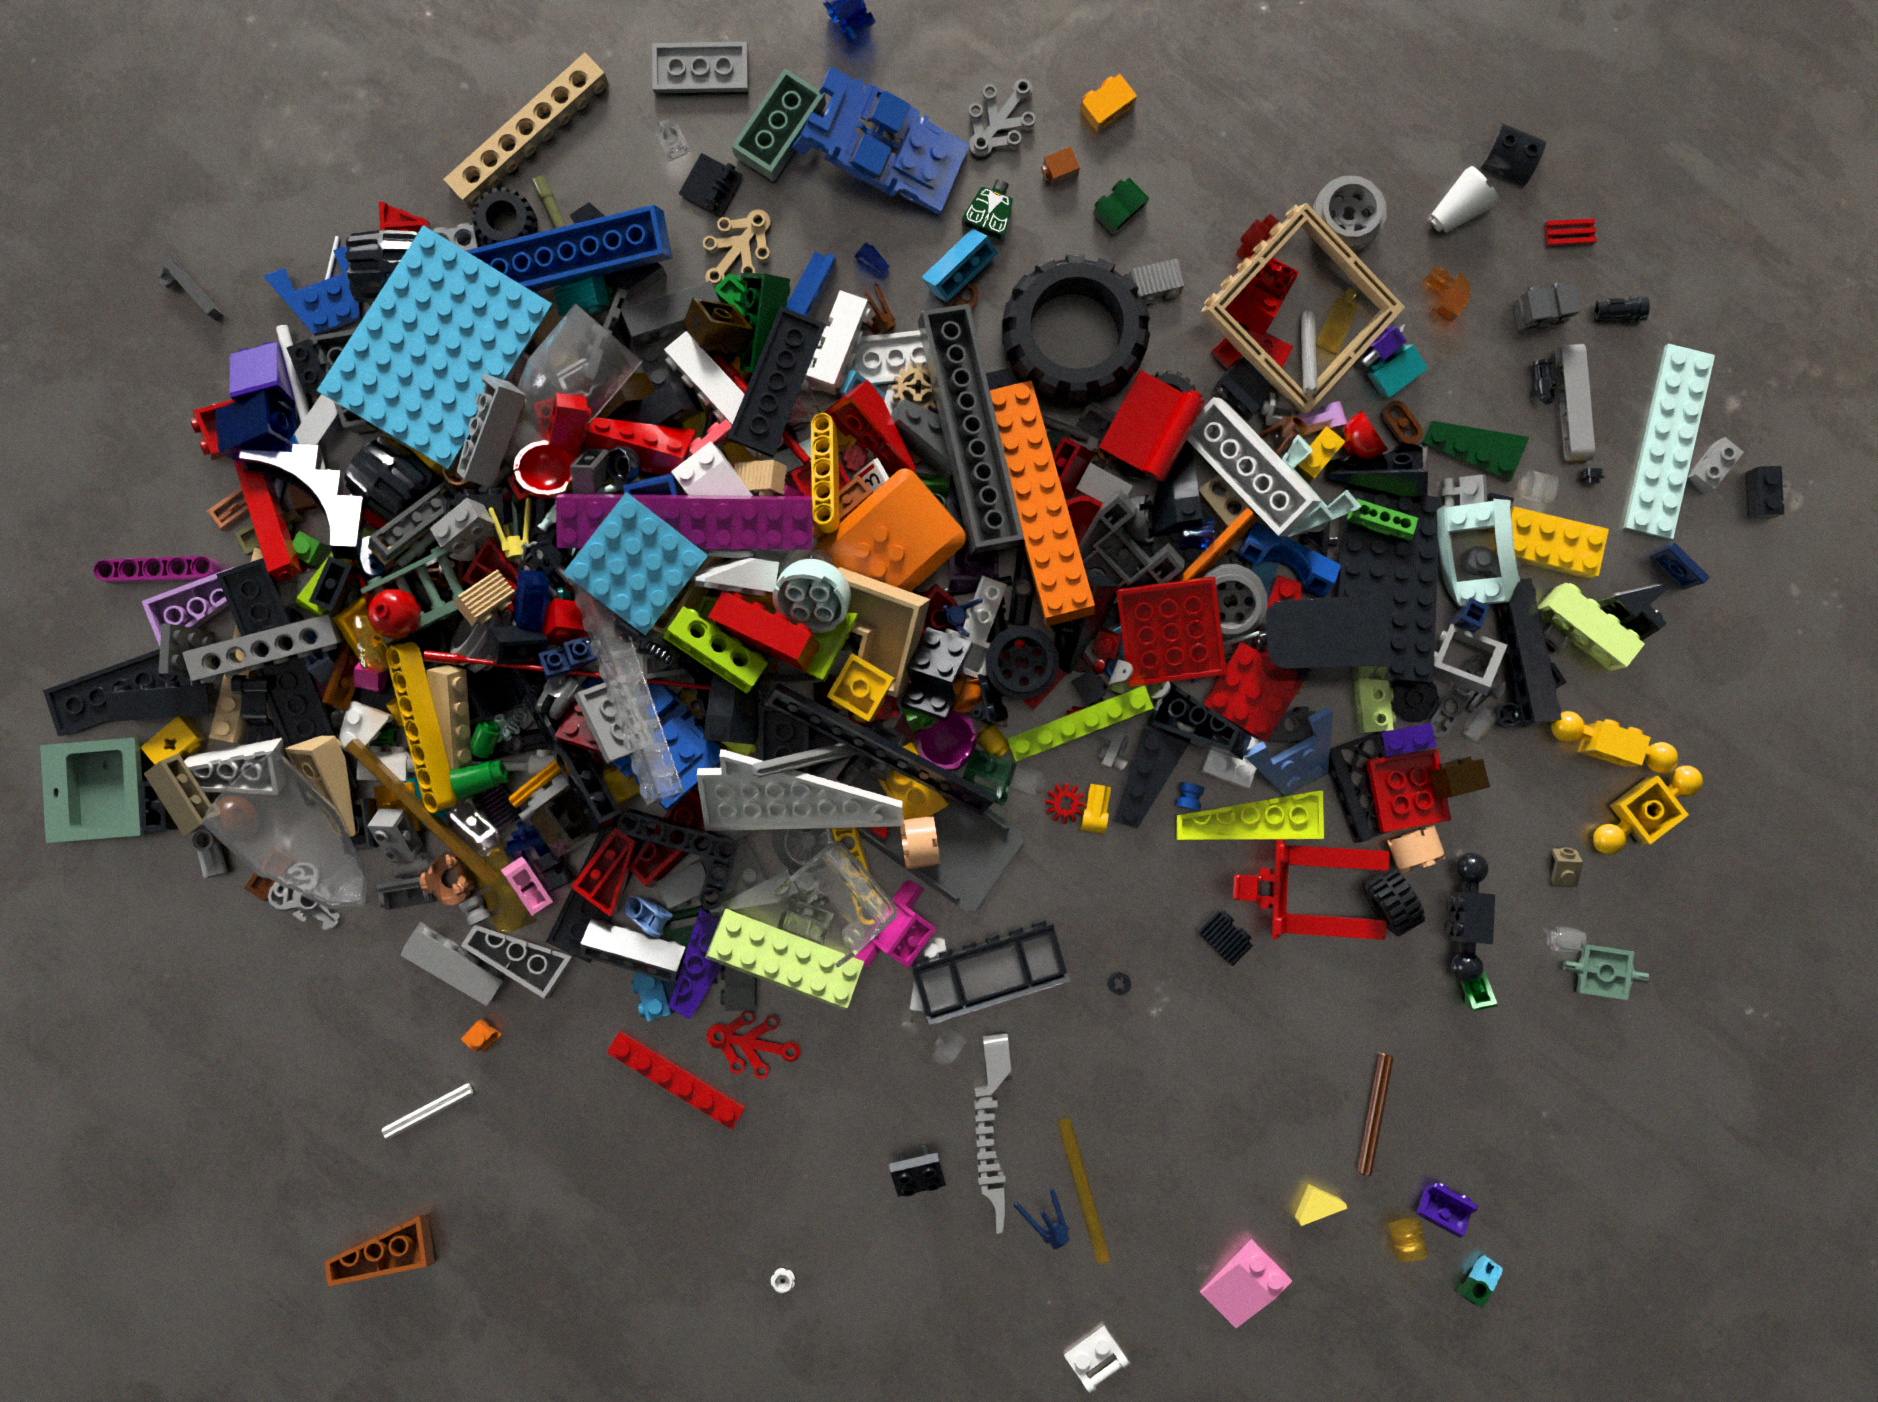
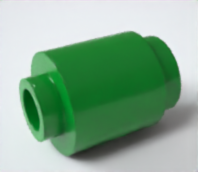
M485 720L477 724L470 741V752L480 758H488L494 752L502 732L496 722Z

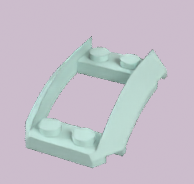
M1493 499L1494 501L1454 507H1446L1444 505L1437 510L1439 554L1444 584L1447 592L1458 607H1464L1467 599L1470 597L1486 605L1507 603L1514 594L1513 591L1517 583L1520 582L1514 551L1510 500ZM1495 527L1496 545L1502 577L1457 582L1451 533Z

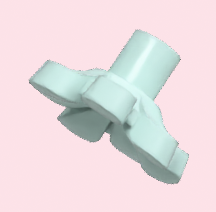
M498 714L494 718V722L499 725L502 731L498 742L502 740V736L504 739H507L513 733L509 729L504 731V728H507L506 725L509 724V720H512L509 715L503 716ZM515 717L512 718L513 720L520 723V721ZM510 721L511 724L517 726L513 721ZM508 725V728H511L515 731V733L513 734L520 733V728L518 726V729H515L511 725Z

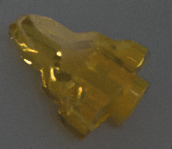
M362 615L354 617L352 619L353 633L357 640V651L361 668H373L376 674L387 671L389 666L386 652L389 647H392L391 644L385 643L382 635L378 634L371 627L368 618H364Z

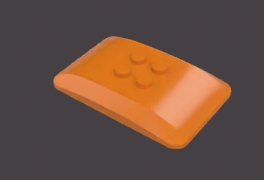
M901 469L839 524L837 530L829 533L819 542L808 559L822 560L830 563L837 569L841 567L912 592L963 547L966 542V533L912 470Z

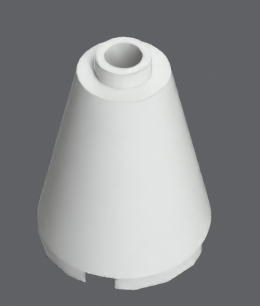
M1471 166L1465 169L1431 214L1433 220L1430 222L1438 232L1443 230L1447 233L1496 207L1501 202L1500 197L1493 186L1491 188L1488 186L1486 177Z

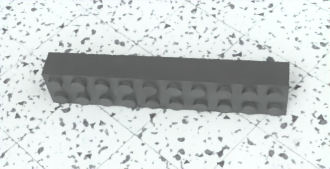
M970 304L922 311L918 319V326L970 554L1019 546L1024 540Z

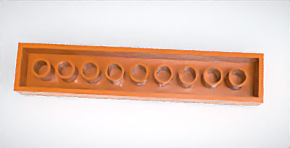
M1032 380L990 390L1024 536L1023 543L1046 627L1094 615V600Z

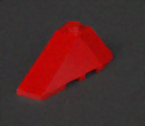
M868 380L854 387L825 411V413L831 416L836 427L846 436L851 434L860 442L858 446L863 450L868 448L872 451L876 458L879 459L881 465L891 473L895 474L901 469H910L913 472L916 470L883 398Z

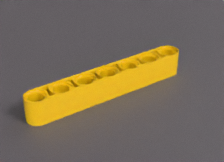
M414 642L389 647L386 652V658L423 804L428 812L436 813L455 806L457 797L450 782V767L421 652L418 645Z

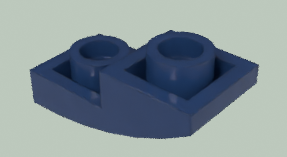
M588 636L564 642L561 648L538 653V660L546 680L574 671L596 660Z

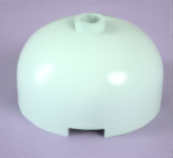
M804 559L789 565L781 573L773 591V604L776 611L788 617L795 624L802 623L812 629L811 633H824L834 630L836 625L845 619L851 602V591L845 576L835 566L817 559Z

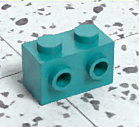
M1401 345L1385 360H1378L1371 365L1372 370L1366 374L1381 397H1391L1429 368L1414 345Z

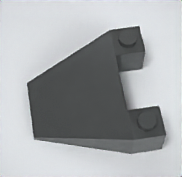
M1121 489L1101 505L1078 545L1084 568L1104 575L1119 585L1118 589L1167 583L1184 569L1185 560L1169 543L1151 558L1122 527L1125 522L1135 515L1137 507ZM1117 594L1113 604L1118 603Z

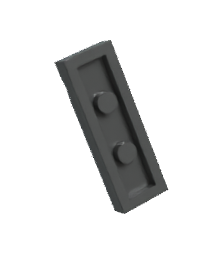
M169 256L160 261L164 268L156 277L165 287L170 289L179 283L208 316L216 321L223 315L177 262Z

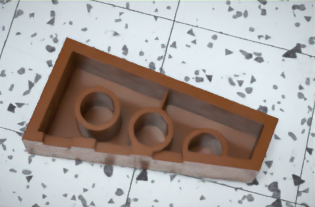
M428 1214L418 1216L324 1261L327 1287L435 1264Z

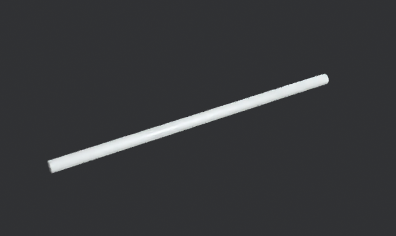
M280 325L276 327L300 422L302 423L309 413L310 407L306 393L303 392L286 348L293 345L288 325ZM318 442L317 445L319 446V450H320L321 457H322L321 470H325L326 468H325V464H324L322 452H321V449H320V445H319V442ZM356 581L347 599L349 606L357 600L359 594Z

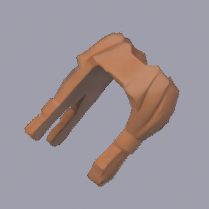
M446 851L439 857L434 858L428 873H422L419 879L424 893L434 894L443 905L460 904L470 895V890L474 889L472 870L453 852ZM447 869H454L458 875L457 884H453V888L444 886L442 882V875Z

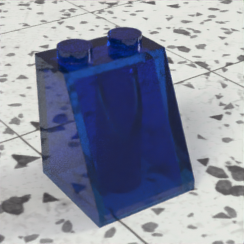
M264 389L215 410L219 452L235 462L240 461L241 450L257 449L260 451L281 450L292 452L293 444H299L296 435H294L297 430L295 409Z

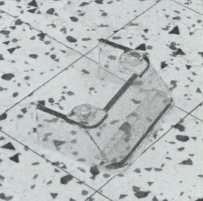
M838 841L829 843L773 891L777 895L792 882L803 892H810L818 886L850 924L844 928L842 939L850 950L835 963L837 968L860 952L897 916V908L894 902L847 847Z

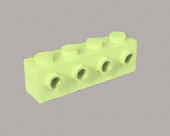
M1368 678L1353 679L1359 734L1394 730L1393 726L1396 725V715L1391 709L1394 693L1392 687H1389V681Z

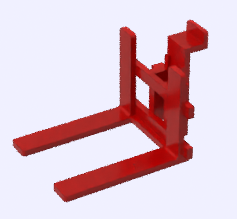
M1277 839L1275 874H1273V869L1260 868V875L1234 876V900L1259 901L1258 908L1270 909L1272 904H1274L1272 939L1277 940L1285 933L1377 940L1386 939V920L1288 914L1287 894L1289 865L1387 871L1389 869V851L1285 845V840ZM1262 881L1273 882L1272 896L1261 895Z

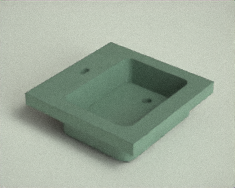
M139 737L40 745L46 843L145 835V831H141L140 782H142Z

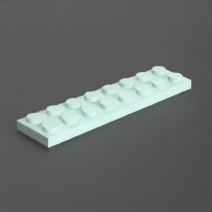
M1672 344L1665 345L1623 529L1669 541L1674 538L1715 355Z

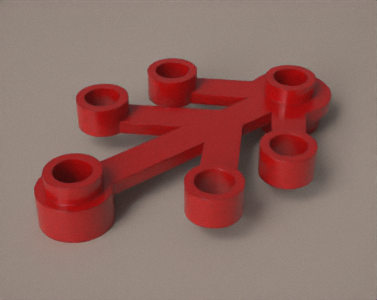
M753 1011L742 1012L739 1018L726 1026L715 1024L709 1028L706 1035L708 1044L715 1049L722 1050L730 1063V1071L734 1074L741 1073L745 1068V1063L742 1059L737 1058L730 1044L740 1046L754 1068V1076L758 1079L766 1078L769 1068L766 1064L762 1063L755 1050L782 1055V1058L788 1062L796 1061L801 1054L800 1045L794 1041H788L781 1045L756 1039L767 1031L775 1030L779 1026V1019L775 1015H769L763 1023L743 1036L732 1033L743 1025H751L755 1021L756 1016ZM750 1013L752 1021L746 1022L743 1018L744 1014ZM770 1018L775 1019V1020H776V1026H775V1027H770V1026H768V1024H767L768 1019H770ZM716 1032L722 1033L723 1039L721 1041L715 1040L714 1034ZM793 1048L795 1055L792 1057L788 1056L786 1049ZM740 1062L742 1065L741 1070H735L733 1063ZM757 1068H765V1075L760 1076L757 1073Z

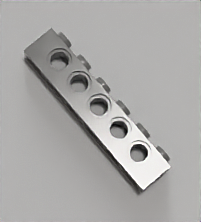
M334 612L182 652L191 681L200 679L201 683L216 680L215 675L224 673L225 677L240 674V668L249 667V670L252 671L265 667L264 662L273 660L274 664L289 661L288 656L297 654L298 658L312 655L313 649L321 648L322 652L336 649V643L343 641L341 631L332 619L336 614ZM310 630L317 634V641L315 643L311 642L308 638ZM286 636L293 641L291 649L284 645V638ZM261 643H265L268 646L269 652L267 655L260 651ZM237 649L243 651L245 656L243 661L237 659ZM213 655L217 656L220 660L219 668L212 664Z

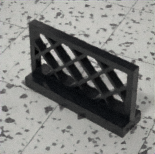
M1378 732L1330 748L1328 773L1354 843L1365 842L1387 833H1380L1379 828L1377 831H1370L1368 825L1370 817L1377 818L1376 813L1373 812L1375 807L1374 800H1372L1369 809L1362 807L1359 801L1362 793L1373 798L1372 792L1364 789L1369 779L1368 769L1365 771L1356 766L1360 755L1369 759H1377L1378 755L1380 758L1387 757ZM1373 739L1376 746L1374 755L1363 751L1366 741ZM1349 748L1356 752L1352 763L1344 760L1341 750ZM1354 770L1365 775L1360 786L1354 784L1351 779Z

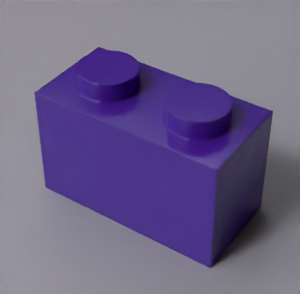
M1432 723L1382 732L1386 756L1436 747Z

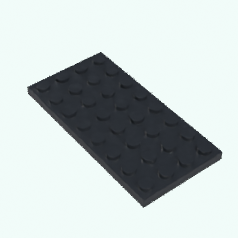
M1345 487L1343 492L1348 490L1356 500L1360 499L1418 518L1412 541L1393 535L1379 533L1368 529V527L1347 521L1348 514L1341 516L1340 570L1338 573L1337 597L1369 596L1385 593L1392 667L1383 679L1377 680L1431 685L1434 675L1439 552L1437 510L1440 508L1441 497L1399 496L1383 491Z

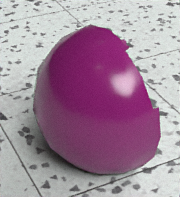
M952 711L947 722L939 720L930 728L918 730L916 735L917 751L921 757L948 771L958 770L968 762L975 749L978 739L977 729L972 720L967 716Z

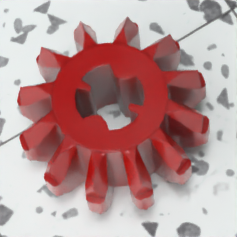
M1064 783L1063 792L1058 784L1054 787L1058 794L1056 795L1052 791H1048L1047 794L1054 799L1053 801H1044L1046 805H1053V808L1048 809L1046 813L1056 812L1053 816V821H1057L1060 815H1062V824L1067 823V815H1069L1073 823L1076 822L1073 813L1075 812L1077 815L1082 816L1084 813L1077 808L1078 806L1086 807L1085 802H1078V799L1085 796L1084 793L1076 796L1075 792L1078 790L1076 785L1069 792V783ZM1064 796L1066 800L1069 798L1072 802L1069 804L1070 809L1065 811V807L1061 809L1059 806L1062 802L1061 798Z

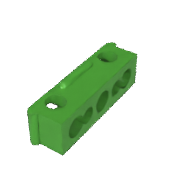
M1357 499V502L1362 507L1348 513L1347 521L1368 527V529L1379 533L1393 535L1412 541L1418 521L1416 517Z

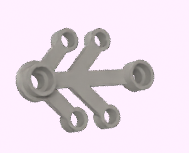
M1019 79L1015 82L1013 94L999 113L995 99L997 88L992 84H988L983 88V98L986 100L990 123L985 131H983L981 121L983 107L979 103L970 105L969 116L973 122L974 135L969 141V149L975 156L984 157L991 152L992 148L1004 146L1017 147L1020 145L1021 134L1018 131L1013 130L1007 136L993 138L997 131L1020 127L1029 129L1034 126L1035 115L1032 112H1025L1022 117L1007 119L1020 101L1028 100L1031 97L1032 84L1030 81ZM1025 85L1027 89L1022 91L1019 89V86ZM987 90H992L994 94L988 96L985 92ZM977 108L980 110V113L973 114L971 111ZM1030 117L1032 122L1026 123L1024 119ZM1017 136L1019 140L1012 142L1010 137ZM984 141L985 146L979 147L977 142Z

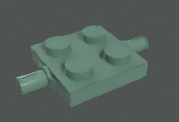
M1582 944L1581 958L1578 963L1566 960L1563 962V965L1573 966H1563V971L1577 972L1578 983L1576 992L1628 1000L1633 981L1646 984L1649 979L1639 978H1649L1648 973L1635 972L1633 966L1634 951Z

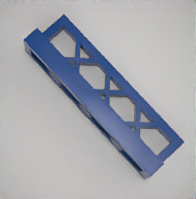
M816 251L814 252L787 303V309L807 317L810 316L837 265L834 255L828 253L826 257Z

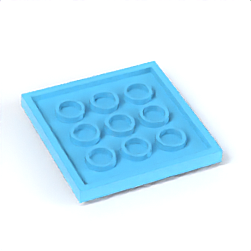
M626 492L568 565L563 574L642 634L646 635L708 555Z

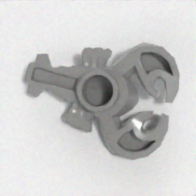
M305 862L295 864L285 874L287 878L296 873L300 875L297 878H292V882H308L307 886H299L294 889L292 900L289 901L287 885L283 887L284 891L279 893V888L283 883L282 880L275 882L269 889L268 901L270 906L276 911L286 912L299 909V911L293 913L294 917L304 922L311 915L313 918L323 921L322 929L325 931L328 928H334L338 924L339 913L331 914L324 903L330 898V893H328V890L323 885L320 887L319 892L316 891L320 879L319 871L312 864Z

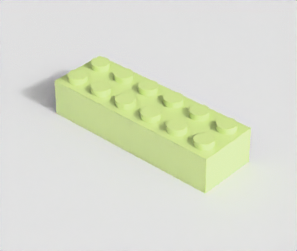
M728 909L722 912L705 957L708 960L841 1010L848 1008L864 964L862 960Z

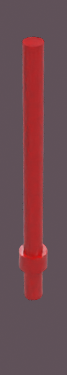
M719 353L712 358L713 361L745 394L748 386L739 377L740 373L734 366H730ZM785 429L782 435L783 442L803 465L808 464L811 458Z

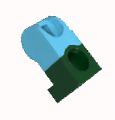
M1485 1255L1481 1256L1474 1264L1464 1284H1460L1456 1293L1472 1304L1483 1308L1497 1285V1281L1503 1271L1502 1267Z

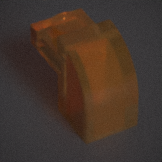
M1434 266L1423 280L1442 293V296L1432 310L1452 323L1469 301L1470 285L1467 278L1461 272L1453 279L1447 270Z

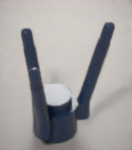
M979 598L961 606L948 607L944 605L940 610V614L943 615V619L947 624L953 625L954 630L969 637L970 633L961 626V623L965 620V611L982 603L983 599Z
M1053 1188L1050 1189V1193L1060 1225L1057 1222L1052 1224L1046 1213L1041 1211L1040 1215L1047 1225L1046 1233L1018 1203H1014V1207L1041 1235L1046 1244L1050 1243L1053 1249H1058L1068 1243L1070 1238L1066 1232L1069 1231V1228L1064 1221L1059 1201Z

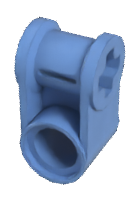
M632 896L625 903L626 915L636 922L644 932L656 938L662 936L664 925L673 916L652 898Z

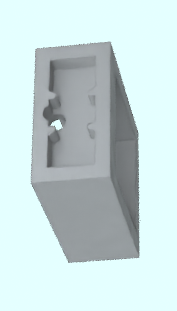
M1451 624L1448 632L1443 630L1439 638L1438 644L1442 645L1439 653L1434 651L1433 676L1487 696L1507 645ZM1452 638L1493 653L1483 678L1442 663Z

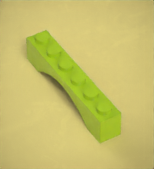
M1144 685L1007 740L1015 761L1018 762L1150 711L1154 707Z

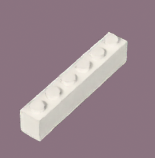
M687 331L684 332L664 349L667 356L665 359L666 363L673 371L678 369L681 372L683 382L689 388L694 387L699 392L697 396L705 406L708 404L714 409L713 414L721 423L726 419L732 425L744 393L713 359L699 347ZM783 436L781 437L777 449L784 444ZM745 447L746 451L753 458L758 457L762 461L769 457Z

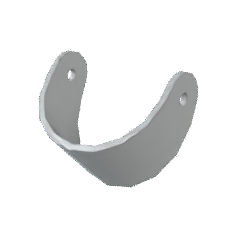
M1117 661L1108 683V688L1111 691L1124 694L1144 685L1129 687L1128 679L1132 675L1133 667L1128 662ZM1170 682L1145 685L1150 699L1165 697L1169 693Z

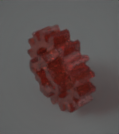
M1272 214L1266 216L1261 222L1257 219L1240 238V242L1243 244L1237 250L1236 255L1242 261L1245 258L1249 259L1252 254H1255L1253 249L1262 240L1266 242L1271 236L1270 230L1280 221Z

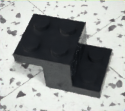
M927 627L907 665L911 682L901 700V706L947 722L966 683L963 666L973 647L972 641Z
M493 666L486 672L481 669L475 673L472 671L467 673L470 727L481 721L494 719L496 715H503L521 705L523 699L506 667Z

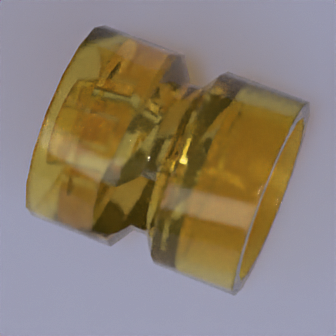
M1419 1218L1400 1219L1388 1225L1391 1239L1396 1241L1393 1247L1398 1262L1418 1261L1429 1255L1426 1241L1420 1237L1424 1232Z

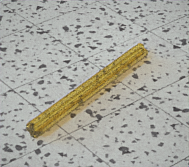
M1063 1118L1058 1120V1125L1095 1256L1099 1264L1110 1261V1256L1070 1118Z

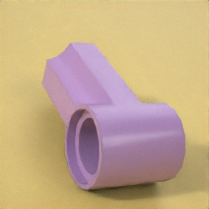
M1341 401L1326 404L1320 407V409L1310 411L1309 413L1296 415L1307 426L1306 432L1302 436L1322 431L1326 426L1333 431L1344 427L1347 423Z

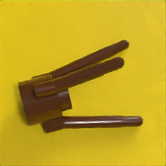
M875 283L873 286L884 311H880L867 291H864L863 295L876 315L872 318L873 324L869 320L867 323H863L870 328L874 335L877 333L887 334L896 326L894 322L896 319L891 314L878 284Z
M1292 415L1289 419L1287 416H1284L1280 422L1263 431L1258 436L1262 439L1282 427L1281 434L1285 440L1275 452L1280 456L1290 443L1287 451L1289 450L1297 435L1300 434L1302 436L1306 432L1307 426L1301 418Z

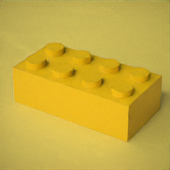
M1518 507L1510 509L1515 558L1520 564L1587 580L1599 576L1609 529Z

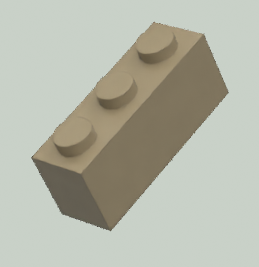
M179 753L159 761L144 773L184 837L202 829L217 817L215 809Z

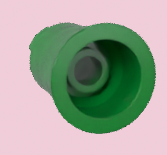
M502 760L488 761L455 770L451 769L450 782L457 799L463 802L476 794L499 787L500 784L508 782V773Z

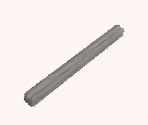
M842 743L754 763L752 765V775L761 778L857 755L860 752Z

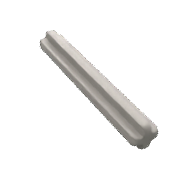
M1303 311L1301 315L1303 392L1313 395L1317 390L1315 314L1313 311Z

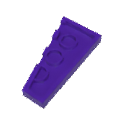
M702 909L699 910L668 1005L669 1008L689 1020L723 967L722 964L705 958L719 920Z

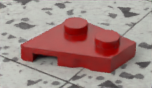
M379 201L380 230L419 232L423 225L430 229L428 220L419 216H413L407 211L394 208L383 201Z

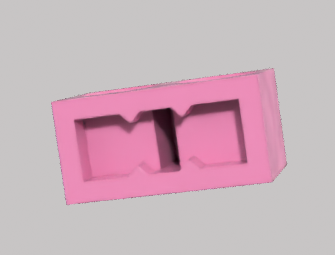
M523 857L518 858L501 870L531 915H534L553 902Z

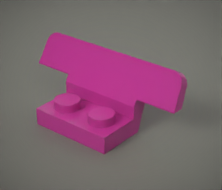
M908 880L902 884L881 913L879 920L874 923L855 949V957L864 961L863 965L868 968L879 951L882 950L906 968H909L937 929L910 909L924 890L916 883Z

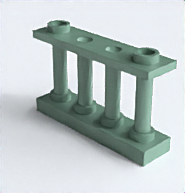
M438 546L431 550V555L384 578L381 576L375 577L367 581L368 586L360 590L362 594L375 592L377 595L385 590L384 587L396 582L400 590L412 594L405 577L417 571L432 603V611L425 614L424 611H421L419 625L413 633L410 632L404 636L408 637L459 612L453 602L464 591L447 557L453 554V552ZM437 561L454 594L452 596L453 600L448 603L441 600L426 568ZM382 636L386 644L401 640Z

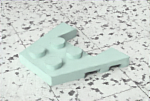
M1299 434L1294 438L1292 445L1282 460L1320 499L1295 469L1299 463L1314 451ZM1348 490L1343 492L1328 506L1321 500L1288 537L1358 510L1362 506Z

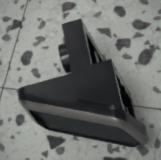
M1653 584L1614 593L1598 599L1602 611L1607 615L1612 614L1620 620V625H1625L1628 629L1636 632L1640 636L1639 640L1641 641L1667 624L1663 620L1661 613L1650 606L1653 601L1667 590L1662 584Z

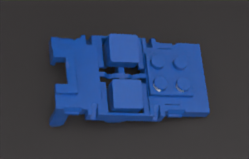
M831 66L819 90L821 95L826 93L832 97L825 114L821 117L813 112L810 113L803 132L793 144L792 149L803 155L811 147L819 152L822 151L826 153L824 157L826 161L845 170L853 178L865 181L891 196L899 193L907 200L916 202L928 210L939 214L944 207L969 143L948 131L945 133L942 128L928 121L929 116L926 114L923 118L919 117L920 111L911 107L909 103L888 91H883L870 83L866 87L863 85L864 80L861 78L858 81L855 79L852 81L851 77L840 71L838 72L837 69ZM861 118L867 122L871 121L878 125L875 131L868 129L863 123L859 122V119ZM856 126L865 133L857 143L859 133L855 132ZM884 129L892 134H896L899 131L897 139L900 140V143L889 141L886 137L882 136ZM890 147H895V148H897L896 152H895V153H893V152L890 153V151H891V148H890ZM881 171H882V174H881L880 178H879V179L875 178V177H877V176L881 173Z
M593 677L585 684H582V687L585 690L602 684L603 679ZM636 682L630 697L633 703L640 709L638 713L642 722L646 717L651 722H655L667 710L670 713L655 725V728L658 730L655 733L645 726L653 742L650 748L612 763L628 780L634 777L636 779L635 782L643 791H647L668 811L698 785V768H717L721 765L719 756L722 749L713 740L703 739L704 729L700 725H696L697 717L694 714H690V710L667 686Z

